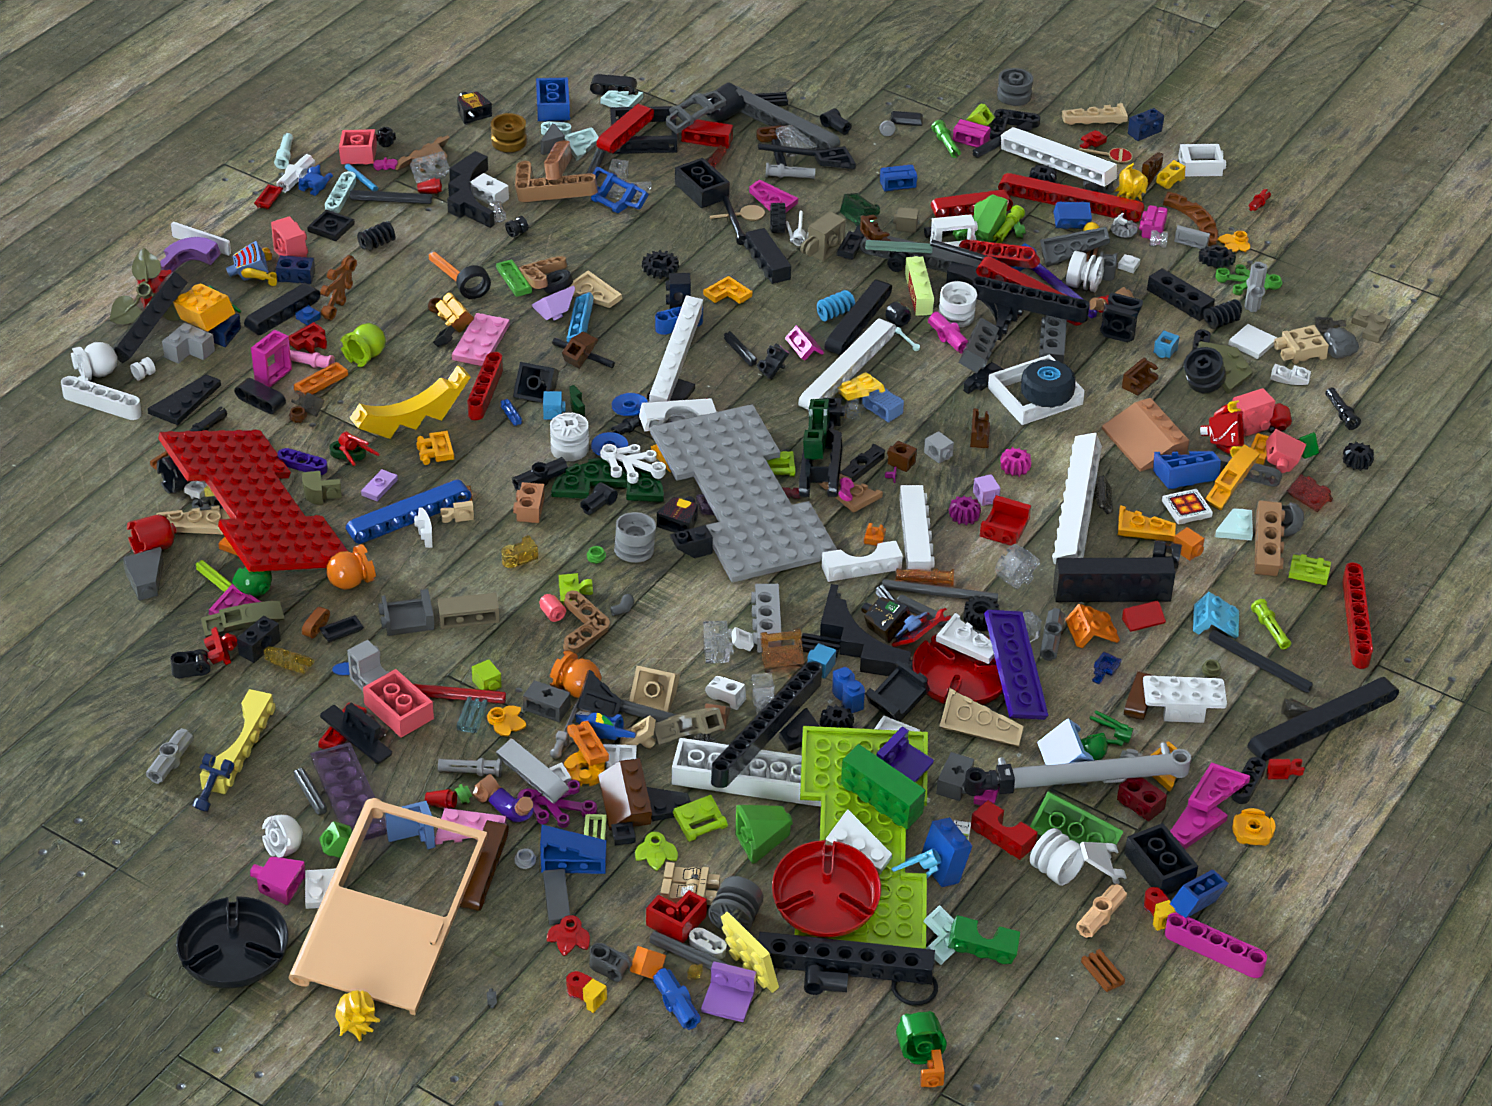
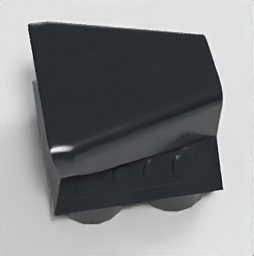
M1110 293L1108 304H1104L1100 331L1103 337L1127 343L1133 341L1137 317L1143 306V301L1117 293Z

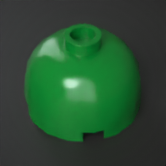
M240 567L233 577L232 584L242 593L258 597L268 592L272 582L271 571L249 572L246 567L243 569Z
M1105 733L1089 735L1083 739L1080 738L1084 750L1092 755L1094 761L1105 757L1108 750Z

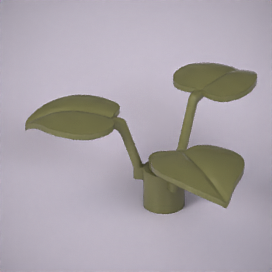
M143 248L136 255L132 264L133 276L137 280L145 279L136 288L138 293L137 299L134 302L130 296L118 297L112 305L109 320L113 323L120 325L132 324L142 312L137 306L140 298L149 299L154 295L152 288L147 283L149 278L154 279L160 274L161 263L147 249ZM172 303L163 317L170 321L180 320Z

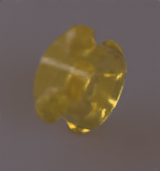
M691 965L687 972V978L689 980L692 978L694 980L698 979L703 973V965Z

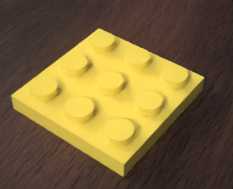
M726 912L721 916V920L723 923L722 930L727 937L725 941L730 947L729 954L735 961L740 960L743 963L744 969L757 971L756 980L759 985L764 989L767 987L773 993L779 988L770 953L733 916Z

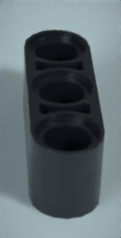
M596 74L592 78L590 91L596 95H604L608 91H629V95H634L637 81L633 77Z
M247 378L234 389L236 396L240 400L268 414H274L286 404V399L282 393L252 378Z

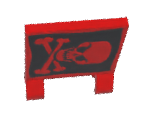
M947 609L938 610L935 619L928 621L926 617L921 619L922 624L912 632L907 631L894 641L892 646L897 647L915 642L939 622L950 620V615L946 617L943 615V612Z

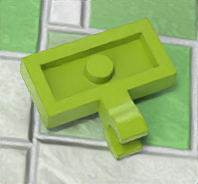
M578 573L559 575L560 602L565 607L564 599L569 591L574 590L581 594L592 595V579H585L579 584Z

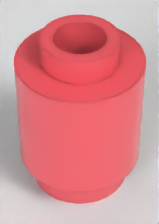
M546 594L540 599V608L550 621L556 622L563 619L566 614V608L556 596Z

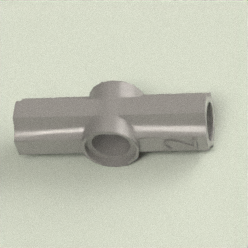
M1255 262L1251 265L1250 277L1246 281L1248 288L1244 307L1250 312H1257L1260 309L1262 296L1265 294L1264 284L1267 265L1262 262Z
M181 728L175 732L169 742L160 746V754L146 771V776L153 783L159 784L163 782L170 771L180 765V758L192 743L193 735L188 730Z

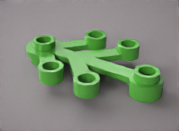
M1242 264L1236 265L1235 273L1238 275L1230 274L1227 268H1218L1215 276L1218 282L1225 283L1227 280L1244 282L1233 286V293L1235 295H1242L1243 290L1248 288L1246 281L1250 277V271ZM1266 273L1265 290L1269 288L1275 290L1282 287V280L1279 275H1268Z

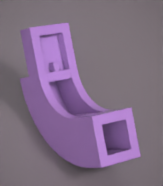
M189 237L178 240L164 250L166 257L160 262L161 270L170 269L171 272H174L182 263L190 260H199L211 265L221 254L218 244L203 237Z

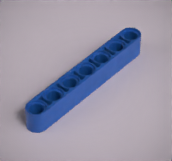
M457 479L355 518L347 523L346 531L355 543L361 544L413 524L415 515H418L419 508H423L428 516L431 517L439 514L441 508H453V503L469 501L472 494L466 485Z

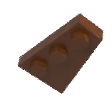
M1157 152L1143 163L1142 174L1148 179L1147 189L1162 168L1163 153Z

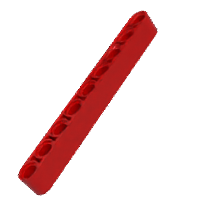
M1012 173L1004 174L998 185L999 190H1006L1010 196L1056 205L1057 202H1090L1091 213L1117 218L1121 213H1124L1123 219L1132 220L1133 222H1138L1141 219L1145 209L1144 204L1137 200Z

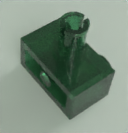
M858 193L844 194L840 213L858 226L860 225L861 216L879 215L880 206L871 204Z

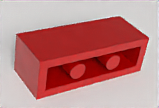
M697 119L692 125L681 131V142L729 149L733 139V125Z

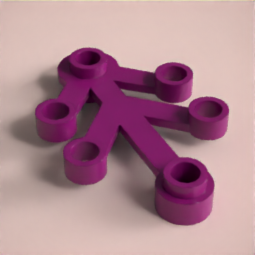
M577 780L568 782L569 790L554 804L542 796L536 789H523L517 796V799L529 797L533 801V813L537 817L539 824L549 822V813L546 810H541L538 804L546 805L557 820V825L561 828L568 827L570 819L569 815L562 813L559 808L581 811L583 818H585V814H598L597 804L592 800H586L583 803L563 800V798L571 794H577L580 791V783Z

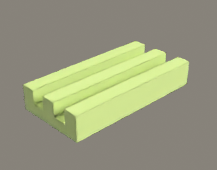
M585 814L584 835L589 836L590 819L594 820L593 837L597 838L598 820H602L601 839L605 840L607 815Z

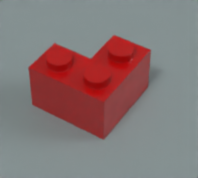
M690 890L685 893L677 904L657 895L646 908V926L684 943L689 937L691 930L697 928L705 919L707 899Z

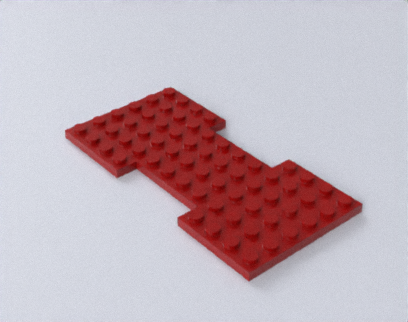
M261 430L168 431L159 433V441L187 481H205L230 517V519L219 520L218 527L249 572L327 568V564L332 556L339 552L348 551L323 516H305L279 480L289 478L291 472L285 463L277 457V452Z

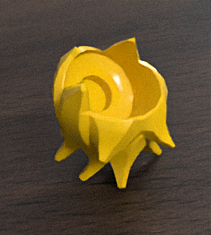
M1132 163L1120 172L1119 186L1115 189V192L1119 191L1118 197L1122 195L1121 197L1129 199L1131 196L1132 200L1138 197L1142 201L1141 195L1142 192L1146 193L1148 179L1140 171L1132 169L1134 163Z
M355 990L344 994L340 998L335 1014L340 1026V1036L349 1031L359 1041H362V1034L365 1035L367 1032L374 1031V1029L369 1027L371 1022H380V1019L375 1017V1005L371 995L363 990Z

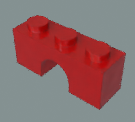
M987 800L972 813L971 828L993 844L1007 851L1010 855L1021 860L1034 848L1038 832L1023 822H1019L1014 827L1003 826L1004 810Z

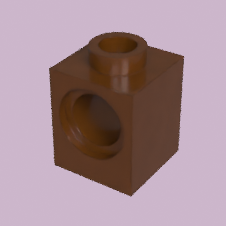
M897 441L887 451L888 465L907 472L916 463L917 448Z

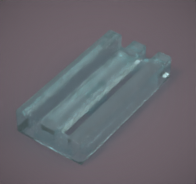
M467 697L456 725L457 730L477 733L487 708V700L483 699L480 702L479 698L472 700V697ZM472 706L471 711H470V713H469V716H468V718H467L466 724H465V726H463V724H464V722H465V719H466V717H467V714H468V712H469V709H470V707ZM477 707H480L473 727H470Z

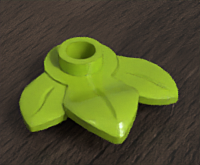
M650 832L646 835L645 841L636 848L635 858L636 861L647 859L649 865L655 871H658L664 864L665 859L677 861L678 852L672 843L666 841L663 834ZM657 839L659 842L653 843L651 840Z

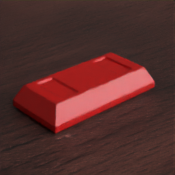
M268 184L256 199L254 205L269 209L282 193L283 188Z

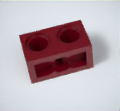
M1142 777L1128 778L1119 785L1117 800L1149 822L1165 809L1167 794Z

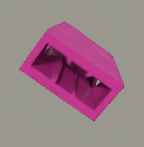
M270 857L264 867L254 864L250 870V876L257 878L260 893L288 905L305 878L304 861Z

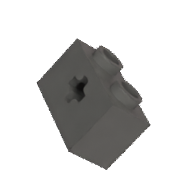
M535 680L523 695V710L559 723L571 707L570 692Z
M951 752L938 778L936 794L960 801L963 794H967L964 790L965 774L969 768L974 767V759Z

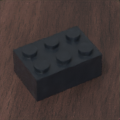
M704 158L675 167V184L700 208L723 201L724 195L729 197L730 182Z
M1164 823L1127 837L1124 854L1151 887H1157L1167 895L1179 890L1184 884L1196 878L1198 865Z

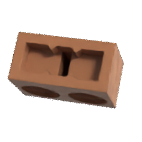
M522 482L520 490H517L516 501L518 502H514L513 513L517 514V521L540 522L545 499L544 484Z

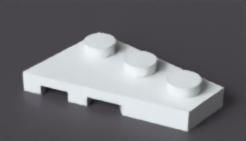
M957 613L951 617L936 636V642L987 664L995 657L991 640L983 634L975 632L973 626L968 622L965 624L960 620V616Z

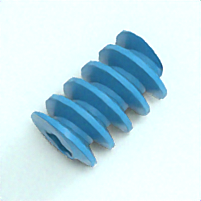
M843 290L835 295L833 294L830 297L821 299L817 302L818 315L825 322L828 319L839 316V314L842 315L845 312H849L855 304V299L848 290Z

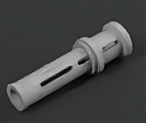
M766 162L765 177L777 176L783 178V176L815 179V168L788 167L783 164L772 165Z
M480 758L477 761L439 759L438 772L477 773L479 776L491 774L501 777L502 759L485 760ZM451 765H465L467 767H451Z

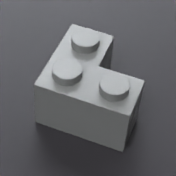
M183 323L162 341L164 358L178 364L188 355L205 360L215 351L213 334L187 323Z
M369 640L347 650L350 679L362 691L364 686L389 673L380 664L381 653L376 645L374 646Z

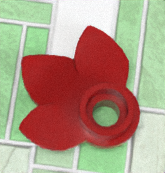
M568 915L561 920L560 924L549 929L547 942H557L558 950L565 956L576 945L581 949L587 950L590 945V935L587 930L582 928L578 917ZM568 923L575 924L573 927L567 926Z

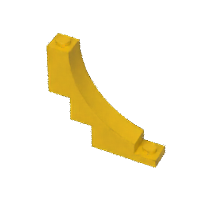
M457 365L448 380L439 378L428 389L403 402L386 406H370L359 403L350 419L358 429L389 439L392 438L400 425L416 430L425 416L442 421L471 376L463 367Z

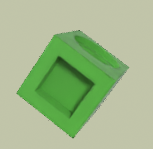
M333 821L319 837L323 852L328 856L341 858L352 834L351 827Z

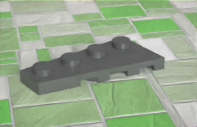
M1107 227L1040 240L1046 267L1071 258L1074 251L1085 253L1110 243Z

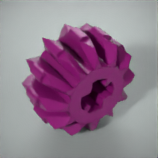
M963 495L962 498L956 496V499L951 501L949 514L953 522L957 521L958 525L961 523L967 525L968 523L974 524L975 521L979 520L981 507L978 499H972V496L965 497Z

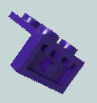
M902 726L877 752L876 756L916 783L932 766L934 760L909 744V730Z

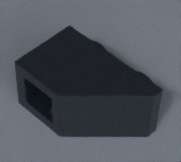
M706 525L670 534V538L676 548L693 558L712 554L713 536Z

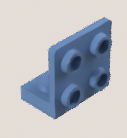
M427 801L402 806V808L432 816ZM385 813L389 842L419 835L420 841L425 842L427 849L435 848L433 826Z

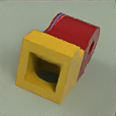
M1150 887L1145 891L1143 906L1146 911L1153 915V926L1158 931L1166 927L1168 915L1176 911L1170 905L1171 901L1161 889Z
M574 971L567 975L568 995L586 1002L587 1010L594 1013L607 1000L606 985L579 971Z

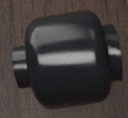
M896 301L887 307L885 317L890 323L895 324L897 327H902L909 323L911 310L906 305Z

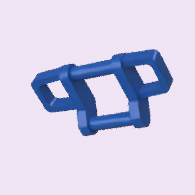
M600 167L595 168L592 174L596 176V179L600 173L607 175L602 186L598 187V192L591 196L592 201L600 202L611 208L615 213H620L628 206L635 209L642 208L649 195L645 190L633 183L630 184L618 178L612 172L609 173ZM614 183L627 189L621 200L616 203L605 198ZM637 191L642 193L638 203H630Z

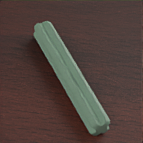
M866 240L865 242L866 250L931 254L933 246H930V243Z

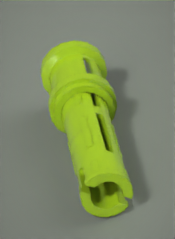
M1015 205L1011 208V213L1006 215L1005 222L993 236V241L998 238L995 243H1002L1014 227V224H1017L1025 216L1023 207Z
M1258 599L1253 602L1251 610L1259 617L1258 621L1260 624L1267 627L1281 650L1289 648L1291 641L1275 620V613L1268 608L1267 601L1265 599Z

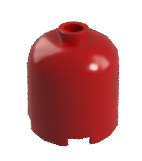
M153 515L127 523V530H131L132 536L128 537L134 554L161 547L162 551H164L174 543L176 527L174 523H170L163 515Z

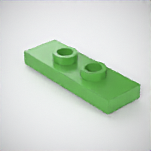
M512 259L496 264V269L516 297L532 293V287Z

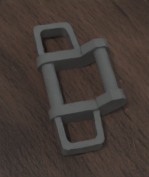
M711 91L706 94L695 93L690 99L678 106L669 108L671 115L666 118V125L673 132L679 133L692 125L700 117L725 106L726 99L717 91ZM716 97L719 102L712 104L708 99ZM692 104H700L703 109L691 116L684 110ZM677 116L683 121L678 126L672 123Z

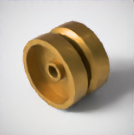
M504 113L492 119L491 140L492 146L502 152H515L526 146V120L522 116Z

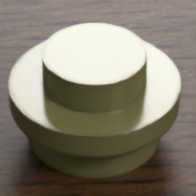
M1213 659L1205 661L1201 668L1202 673L1210 678L1218 677L1222 670L1220 663Z

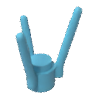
M932 848L925 853L905 859V863L895 866L891 870L895 872L920 862L923 869H929L926 873L928 878L939 870L937 865L941 863V858L938 852Z

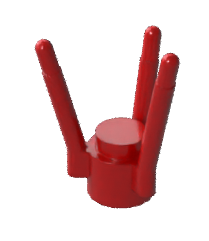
M347 431L342 433L338 439L341 445L339 449L344 452L353 466L356 463L347 450H354L357 445L376 456H380L378 452L366 446L369 445V442Z

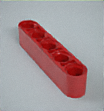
M641 104L635 105L598 137L597 148L614 153L652 120L654 110Z
M995 190L936 198L931 202V209L936 218L962 215L974 216V205L992 194L1008 199L1006 211L1012 208L1013 202L1006 190Z
M963 240L958 246L998 258V261L1008 266L1035 268L1040 263L1039 256L1031 247L976 240Z
M499 352L487 354L469 395L467 405L468 417L471 420H481L485 416L502 375L503 361L502 355Z

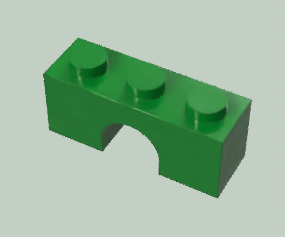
M959 915L956 916L951 925L948 948L954 949L959 953H970L978 958L996 960L1001 964H1012L1017 956L1020 931L999 926L993 939H986L978 933V920Z

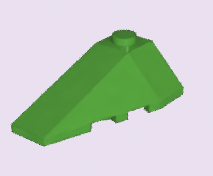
M1049 790L1030 825L1041 836L1050 829H1059L1070 840L1078 844L1082 842H1095L1117 845L1123 833V830Z

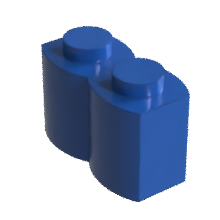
M847 667L833 671L832 692L834 696L842 701L845 709L850 708L852 713L863 710L865 699L864 686L855 680L854 673Z

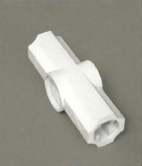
M306 154L295 165L289 164L287 166L285 174L276 182L278 187L283 188L282 192L286 193L299 182L300 178L307 174L306 172L309 168L315 166V160L312 156Z

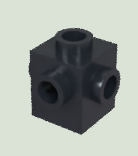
M823 398L829 399L830 421L834 423V426H841V416H845V405H841V398Z

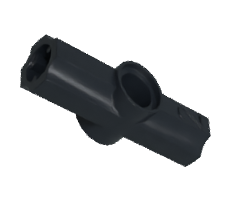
M563 457L549 463L537 462L532 465V470L513 477L512 483L516 491L520 490L522 482L544 484L546 486L549 483V479L565 473L568 466Z

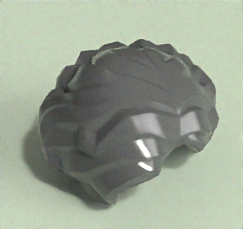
M1341 327L1329 328L1324 333L1323 338L1329 345L1328 353L1336 359L1352 356L1358 351L1359 344L1355 335Z
M1292 502L1286 506L1282 505V510H1285L1284 522H1281V526H1284L1283 537H1289L1297 533L1304 525L1303 510L1298 504Z

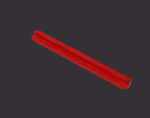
M413 684L427 697L500 704L506 702V692Z

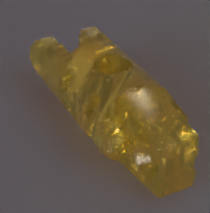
M268 646L264 650L266 660L277 666L302 674L307 672V667H311L314 664V659L283 648Z

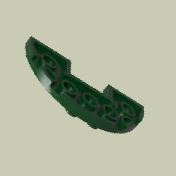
M602 458L588 459V463L581 465L576 463L570 466L561 477L558 476L552 486L551 497L585 499L589 496L590 486L595 487L598 483L603 482L609 487L627 488L626 500L664 502V490L661 481L654 478L651 472L633 466L635 472L638 473V482L632 484L627 481V471L623 462L616 460L618 466L622 467V476L615 478L611 476L609 461Z

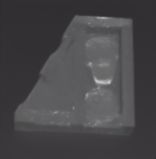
M791 124L776 128L775 132L782 146L817 149V145ZM786 153L787 157L799 155Z
M650 181L628 182L637 185L647 193L652 188V182ZM614 184L609 191V197L621 200L627 189ZM637 191L631 203H638L642 193Z

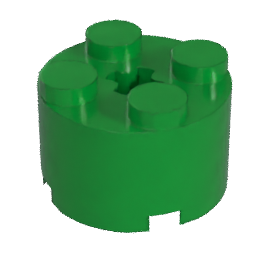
M934 1012L904 1014L900 1018V1023L896 1028V1036L905 1059H909L913 1064L921 1065L927 1064V1060H931V1050H941V1055L944 1053L947 1042L940 1022Z

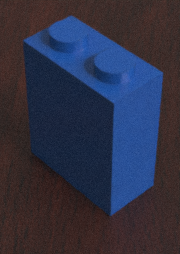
M950 817L932 821L922 853L932 848L938 852L941 863L937 865L939 870L934 872L932 876L941 887L958 884L971 852L972 844Z

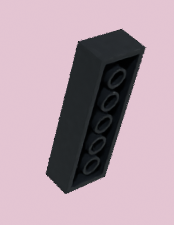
M1057 558L1053 582L1055 602H1171L1176 575L1173 558Z

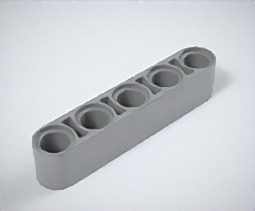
M512 738L496 751L498 757L509 768L553 804L569 790L567 784Z

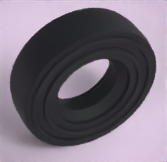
M564 269L551 272L547 275L548 286L543 289L546 293L554 294L570 287L573 283L571 273Z

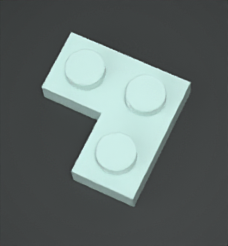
M939 905L923 922L938 936L926 949L935 950V960L942 965L955 952L954 949L948 948L951 925L954 919Z

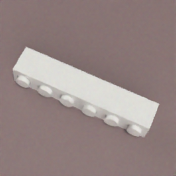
M901 485L899 500L907 576H930L931 568H934L935 561L934 556H931L933 555V543H929L932 540V533L928 531L930 529V518H927L929 516V506L925 505L927 504V493H924L923 485Z

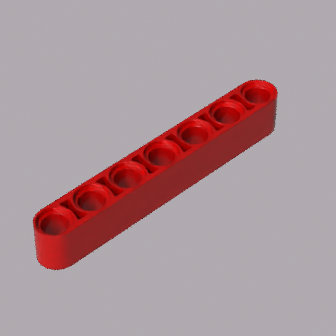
M989 256L985 257L976 268V273L980 277L1065 295ZM1067 320V322H1069V323H1071V324H1073V325H1075V326H1079V325L1082 324V323H1078V322H1074V321H1069V320Z
M1351 562L1346 565L1342 580L1352 664L1356 668L1365 669L1370 665L1373 645L1364 574L1360 564Z

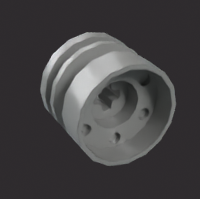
M639 512L625 513L617 519L614 551L619 558L628 562L638 563L652 557L654 554L656 531L654 519Z

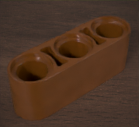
M1137 672L1123 715L1144 720L1149 706L1145 703L1143 677L1155 675Z

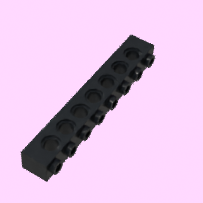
M759 932L758 942L770 953L774 968L805 971L810 965H818L823 967L825 971L844 972L852 977L932 985L935 950Z

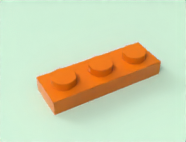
M335 362L293 384L294 390L302 397L307 398L347 377L348 370L338 362Z

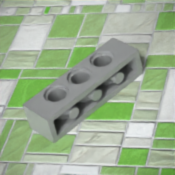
M755 584V592H751V603H755V605H752V617H756V619L752 620L753 631H756L753 632V643L757 644V652H781L779 584Z

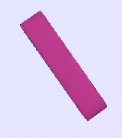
M1177 912L1168 915L1165 936L1170 941L1249 977L1259 978L1264 974L1267 954L1263 950L1195 919L1185 918Z

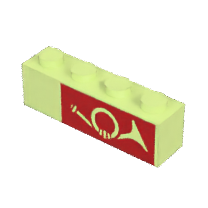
M918 256L906 257L905 276L915 315H932L934 296L924 258Z

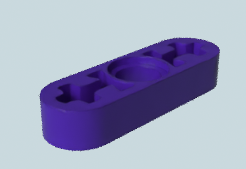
M283 448L277 452V457L289 468L303 472L320 471L321 475L328 471L327 461L324 458L289 448Z

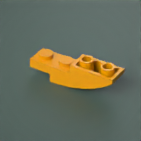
M1244 444L1215 481V485L1205 498V502L1221 511L1239 483H1242L1260 456V453Z

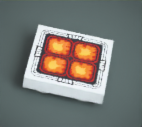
M1197 489L1162 496V502L1178 525L1212 517V510Z

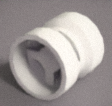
M149 357L143 358L139 363L135 362L130 365L131 372L137 380L144 379L146 375H152L156 372L154 363Z

